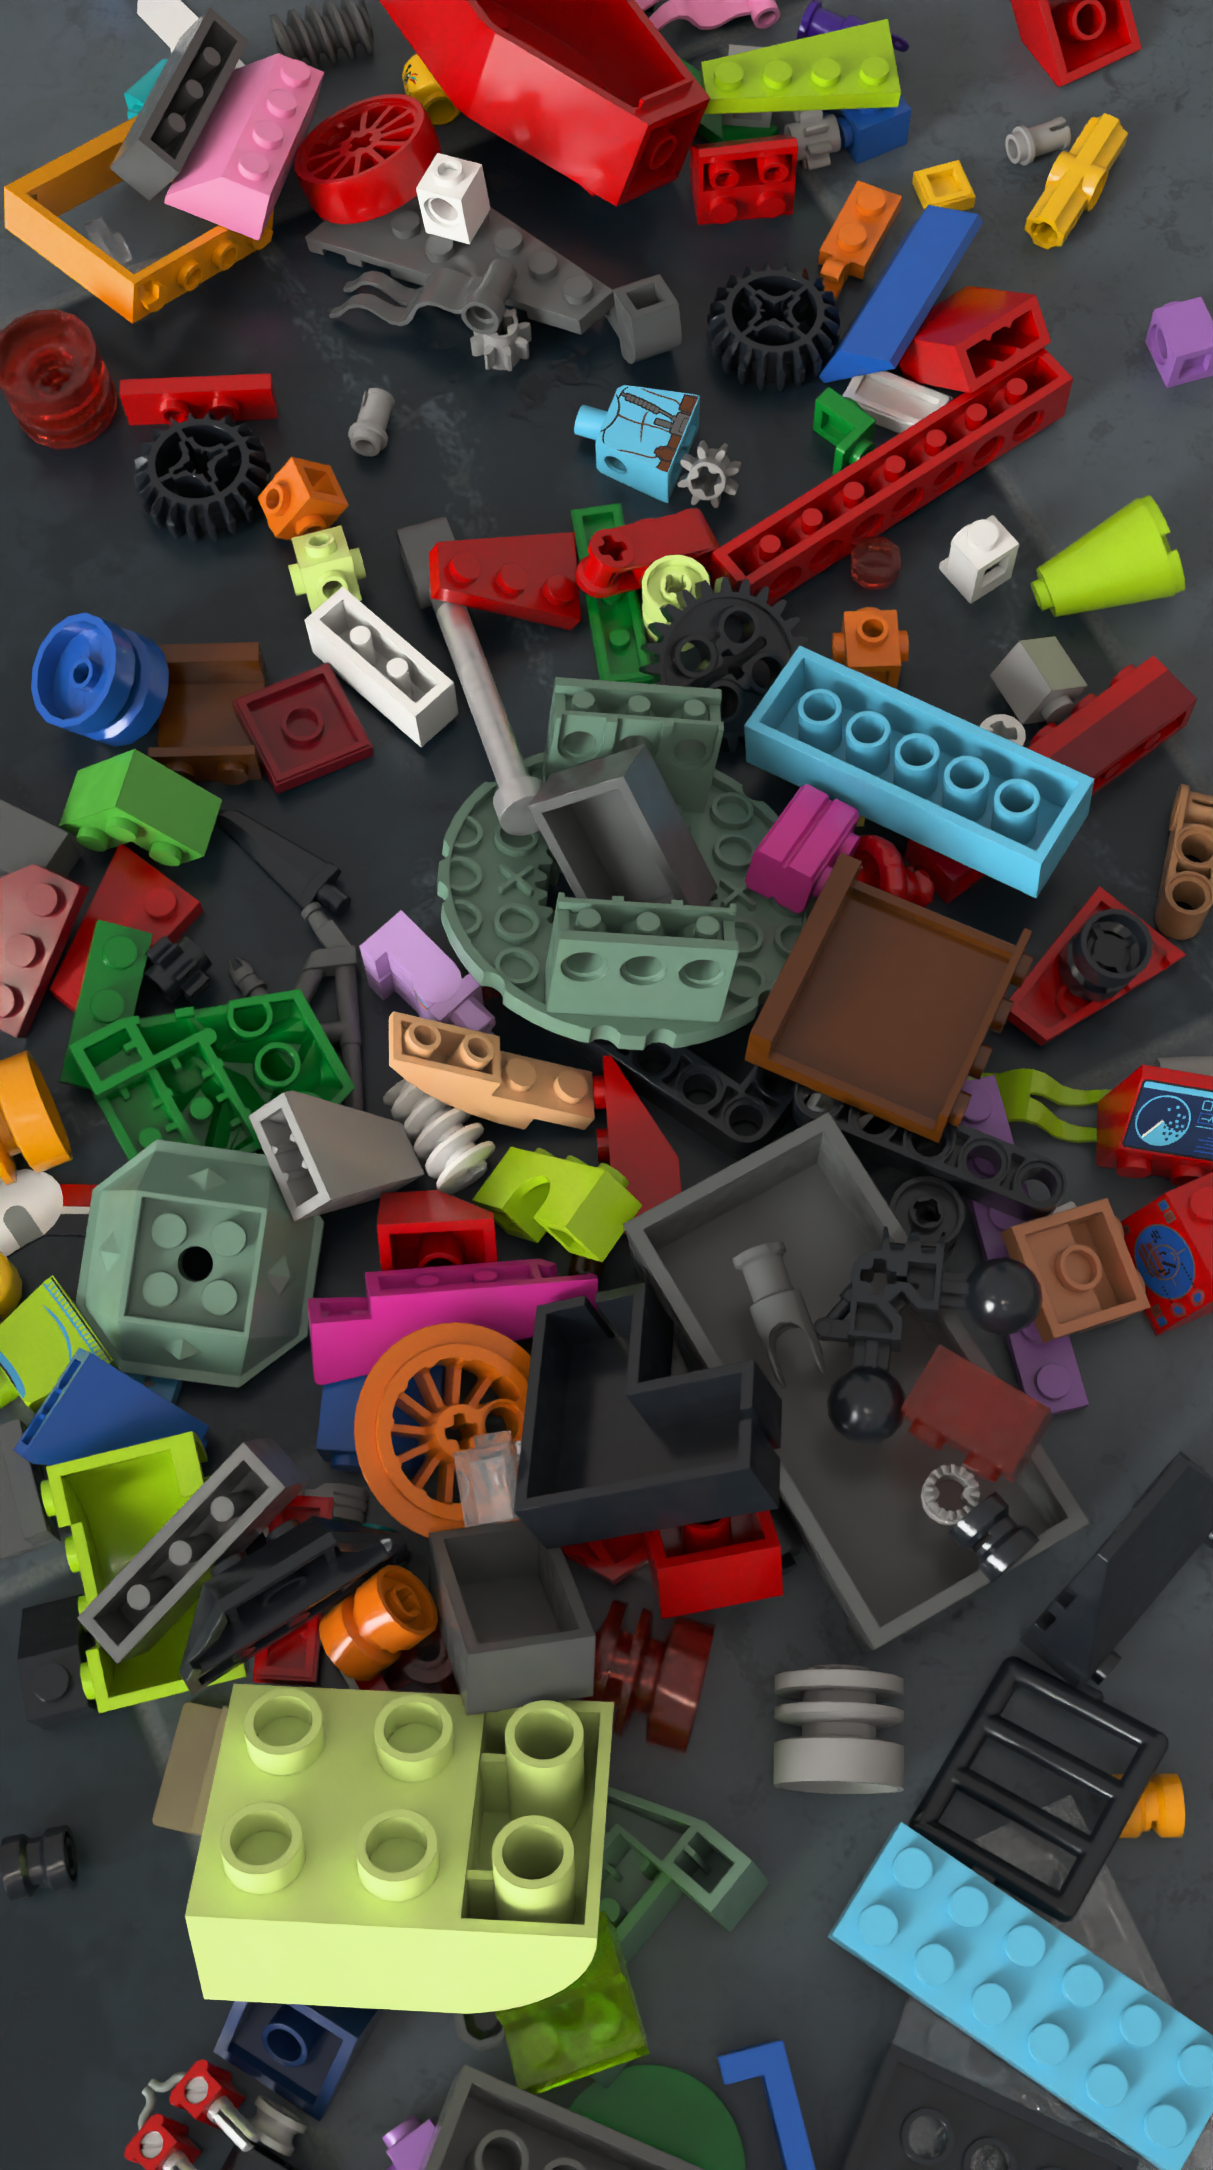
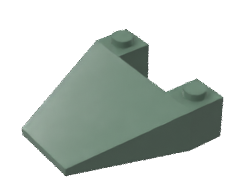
M608 1786L596 1951L590 1965L576 1981L550 1997L527 2004L538 2029L581 2070L608 2089L649 2036L604 1996L605 1992L684 1894L731 1933L766 1889L770 1881L749 1857L706 1821Z

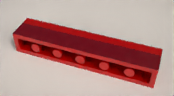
M1153 655L1138 667L1130 664L1123 668L1113 678L1110 687L1100 695L1096 696L1094 693L1085 696L1072 709L1070 717L1058 726L1052 722L1043 727L1033 737L1028 749L1094 778L1092 795H1094L1185 727L1197 698ZM908 839L904 859L911 866H914L915 871L924 869L927 872L930 880L934 881V891L946 904L985 876V874Z

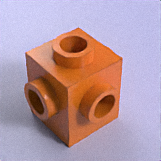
M295 457L289 459L257 497L267 518L268 526L274 533V536L284 540H291L293 537L329 529L349 506L330 465Z
M865 607L856 611H845L841 632L832 633V660L897 689L901 662H908L909 655L907 630H898L897 610H880L875 607Z

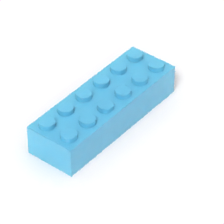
M800 645L744 725L746 762L799 787L807 783L828 794L829 800L838 799L856 808L860 816L1036 899L1089 814L1094 778Z
M900 1822L894 1827L827 1937L1158 2170H1181L1213 2113V2035L904 1823Z

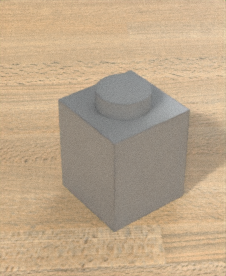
M1055 636L1020 640L990 674L1022 725L1044 721L1049 724L1062 720L1071 713L1074 708L1073 702L1088 686Z

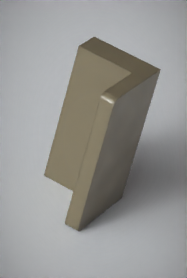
M186 1702L183 1705L152 1818L154 1825L202 1836L229 1707L223 1706L222 1709L192 1702Z

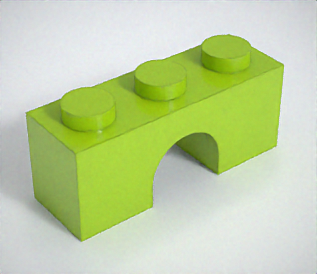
M510 1147L472 1199L477 1206L493 1212L495 1223L509 1235L539 1243L547 1231L568 1252L599 1262L605 1260L625 1231L623 1224L633 1219L642 1207V1204L626 1189L629 1181L613 1167L604 1163H600L598 1167L590 1166L571 1155H568L566 1159L557 1158L541 1148H536L532 1152Z

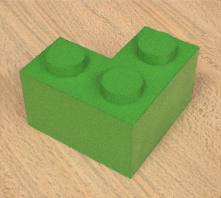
M133 749L77 771L58 827L76 836V841L81 846L90 850L106 851L107 849L133 842L149 851V856L154 861L167 866H179L182 863L205 856L222 799L140 751Z

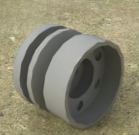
M836 1664L816 1665L804 1670L782 1672L775 1675V1695L802 1700V1702L782 1704L774 1707V1718L777 1721L792 1726L802 1727V1736L774 1742V1787L798 1792L851 1795L887 1794L904 1791V1746L876 1738V1729L888 1728L904 1723V1710L876 1704V1702L894 1701L903 1698L904 1678L893 1674L875 1672L866 1667Z

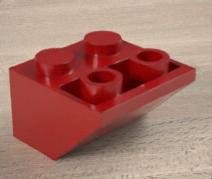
M783 134L690 145V184L697 224H725L731 221L774 218L793 214L798 155L797 138Z

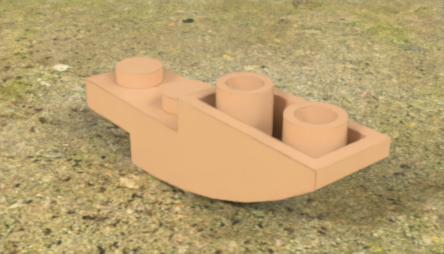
M395 1011L389 1016V1066L405 1080L443 1103L471 1115L525 1130L533 1119L585 1130L595 1119L592 1072L500 1051V1036Z

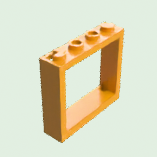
M137 116L4 186L5 228L132 324L152 312L159 311L165 304L187 291L194 290L199 284L219 272L228 270L234 263L256 250L263 249L271 242L274 216L273 209L259 241L218 225L135 274L130 272L58 218V216L123 181L121 177L110 169V166Z

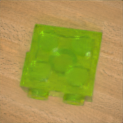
M605 1910L599 1912L597 1946L593 1960L576 1981L558 1993L538 2002L495 2011L496 2018L504 2028L517 2087L533 2095L650 2054L617 1930Z

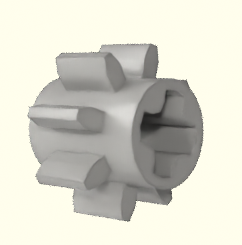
M823 110L794 111L796 122L786 124L784 126V134L797 138V161L802 160L803 169L808 170L830 166L829 153L838 152L841 148L840 131L835 115L828 114L823 116Z
M514 308L512 310L506 309L496 332L485 335L473 331L474 336L470 338L472 356L484 355L485 369L487 370L493 368L496 370L512 371V367L519 362L520 358H529L528 342L531 341L530 323L522 322L518 324L517 311Z
M702 440L698 445V455L696 458L684 453L680 464L690 472L682 475L677 485L681 488H689L693 494L691 499L692 505L697 504L700 499L710 500L712 506L718 508L723 491L729 495L736 494L739 485L729 476L739 472L741 462H730L726 455L728 447L726 443L720 446L719 450L708 449L707 443ZM703 466H707L711 474L719 473L716 482H711L708 475L700 476Z

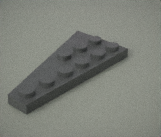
M418 196L398 209L369 221L355 224H334L324 221L305 237L310 252L325 255L327 250L344 255L349 264L362 268L366 263L389 269L392 277L424 286L432 271L440 268L453 269L468 276L483 277L493 260H506L515 267L517 278L504 304L526 311L528 319L580 335L615 306L614 294L611 288L491 207L470 244L426 233Z

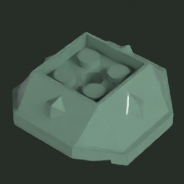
M156 1139L92 1191L75 1305L121 1372L239 1388L308 1336L307 1298H314L325 1221L318 1215L294 1222L265 1154ZM195 1246L206 1249L213 1259L212 1271L204 1280L190 1278L183 1269L182 1262L185 1253Z

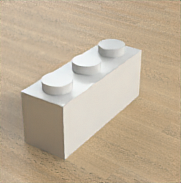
M341 587L304 620L312 652L324 663L329 662L336 674L421 748L459 714L454 682L344 587Z

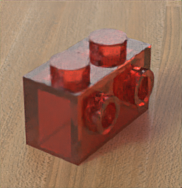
M940 1344L901 1407L905 1419L912 1423L908 1430L909 1434L937 1451H941L946 1443L966 1455L962 1464L967 1469L993 1484L997 1482L1000 1476L1015 1484L1052 1421L1049 1407Z

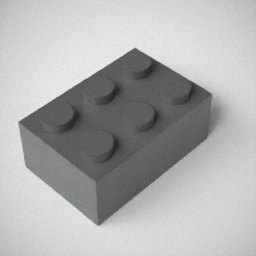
M646 744L551 774L527 806L576 898L611 900L612 896H624V901L670 904L671 900H683V905L707 906L717 889V885Z
M521 1520L430 1532L428 1545V1591L437 1607L438 1624L466 1714L497 1712L522 1707L528 1703L540 1700L561 1702L593 1696L596 1635L561 1547L546 1549Z

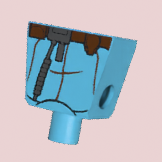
M623 385L617 388L608 411L583 404L576 417L574 433L575 435L596 440V468L602 474L655 499L668 503L683 468L680 461L684 453H689L699 429L700 396Z

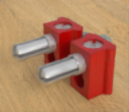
M205 2059L196 2061L188 2072L175 2073L165 2082H159L156 2078H153L148 2086L143 2089L142 2094L146 2098V2106L139 2116V2131L125 2147L124 2157L129 2161L142 2165L145 2170H197L192 2164L202 2151L187 2136L189 2132L188 2126L159 2113L151 2116L156 2105L154 2091L163 2093L171 2090L174 2086L175 2088L171 2091L169 2102L173 2106L189 2112L195 2120L216 2129H222L242 2151L247 2152L254 2147L247 2138L257 2143L260 2134L237 2110L246 2097L231 2083V2072ZM229 2119L243 2132V2134L229 2121Z

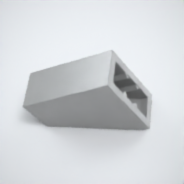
M296 1091L283 1092L248 1116L294 1222L379 1199L381 1193L396 1192L424 1175L401 1122Z

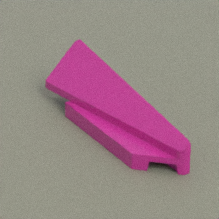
M543 1259L365 1272L367 1297L307 1298L314 1381L318 1385H325L368 1375L379 1358L397 1341L416 1330L440 1323L457 1322L480 1325L495 1330L513 1341L533 1337L536 1308L538 1305L585 1295L598 1312V1306L595 1303L596 1293H598L597 1275L588 1273L586 1275L558 1277L556 1263Z

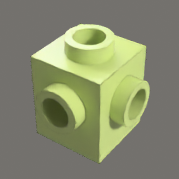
M341 525L291 538L297 563L288 565L295 594L296 596L307 595L312 613L341 587H344L355 598L362 601L358 580L367 578L359 547L349 550Z

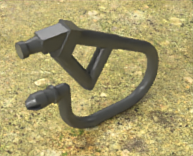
M313 902L302 910L301 916L306 922L310 923L317 939L325 949L314 950L310 953L292 990L301 989L307 1002L310 1004L322 978L335 976L338 1021L320 1023L331 1044L339 1043L342 1064L355 1086V1089L344 1100V1106L363 1111L361 1030L357 973H361L360 954L356 945H351L335 922L323 913L322 906L318 902ZM235 956L234 959L241 966L236 971L231 961H228V975L236 987L242 991L243 998L269 994L266 991L268 985L264 980L259 979L257 972L249 961Z

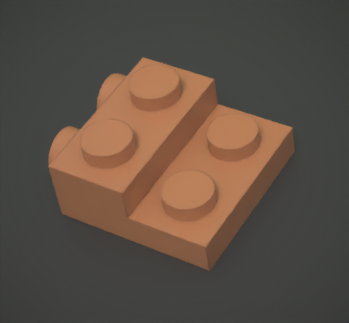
M1108 1198L1011 1226L1001 1232L1009 1257L1024 1263L1030 1268L1041 1284L1043 1301L1039 1315L1034 1321L1043 1344L1129 1318L1151 1307L1145 1294L1146 1288L1143 1277L1134 1266L1124 1241L1122 1224L1114 1215Z

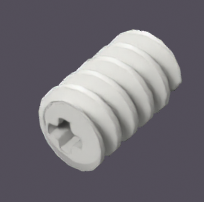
M405 1079L395 1084L383 1096L384 1104L392 1107L393 1119L403 1124L410 1142L415 1143L413 1148L417 1158L426 1161L425 1169L428 1176L438 1179L436 1183L437 1190L447 1194H454L468 1188L485 1174L488 1169L485 1160L495 1151V1145L491 1141L475 1145L474 1142L482 1135L484 1127L481 1123H473L464 1127L463 1123L469 1119L471 1114L457 1108H452L450 1105L423 1092Z

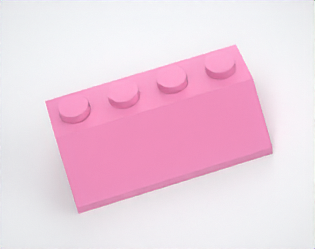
M279 53L234 69L183 168L173 179L164 203L259 241L292 168L295 154L313 120L324 72L308 66L300 60L291 59Z

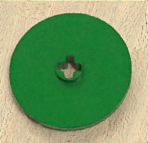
M647 2064L625 2067L608 2089L595 2081L575 2099L568 2109L704 2170H746L742 2140L731 2114L712 2090L683 2071L661 2065Z

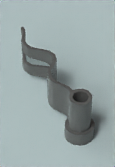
M503 259L493 260L483 277L468 276L453 269L440 268L432 271L424 286L418 289L405 287L382 272L369 271L363 273L354 281L346 282L343 291L352 292L360 286L371 285L379 288L400 305L406 307L394 306L373 294L360 293L349 298L341 306L333 308L329 317L337 318L349 309L361 308L369 310L389 324L404 326L411 322L419 308L428 305L442 308L454 314H461L463 322L474 332L485 335L492 334L497 331L506 311L504 303L517 278V271L511 263Z

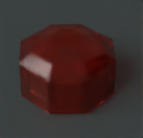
M865 537L851 552L852 579L866 590L887 589L900 574V548L886 537Z

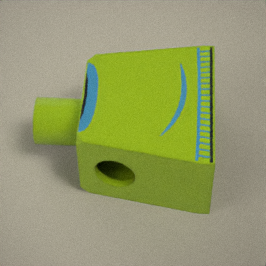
M53 1275L46 1279L0 1324V1410L20 1396L24 1403L36 1414L78 1348L94 1354L120 1370L80 1313L74 1301Z

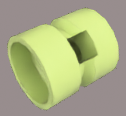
M683 555L664 556L654 561L646 569L642 579V620L645 635L649 642L657 643L658 637L647 628L649 623L659 622L666 624L667 622L659 609L662 605L669 603L679 609L680 606L676 597L678 591L686 589L696 599L695 583L706 580L710 585L707 571L702 564L693 558ZM687 642L683 646L681 652L687 651L695 646Z

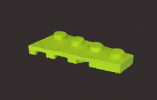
M888 19L701 62V87L710 97L705 114L898 107L901 95Z

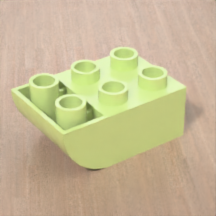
M233 1684L185 1913L204 1999L470 2014L521 2007L550 1997L568 1987L586 1971L593 1960L597 1946L614 1702L579 1700L556 1702L540 1700L518 1708L467 1715L461 1695Z

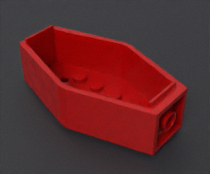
M379 0L455 107L471 120L578 183L591 196L598 195L617 207L678 178L710 97L635 0Z

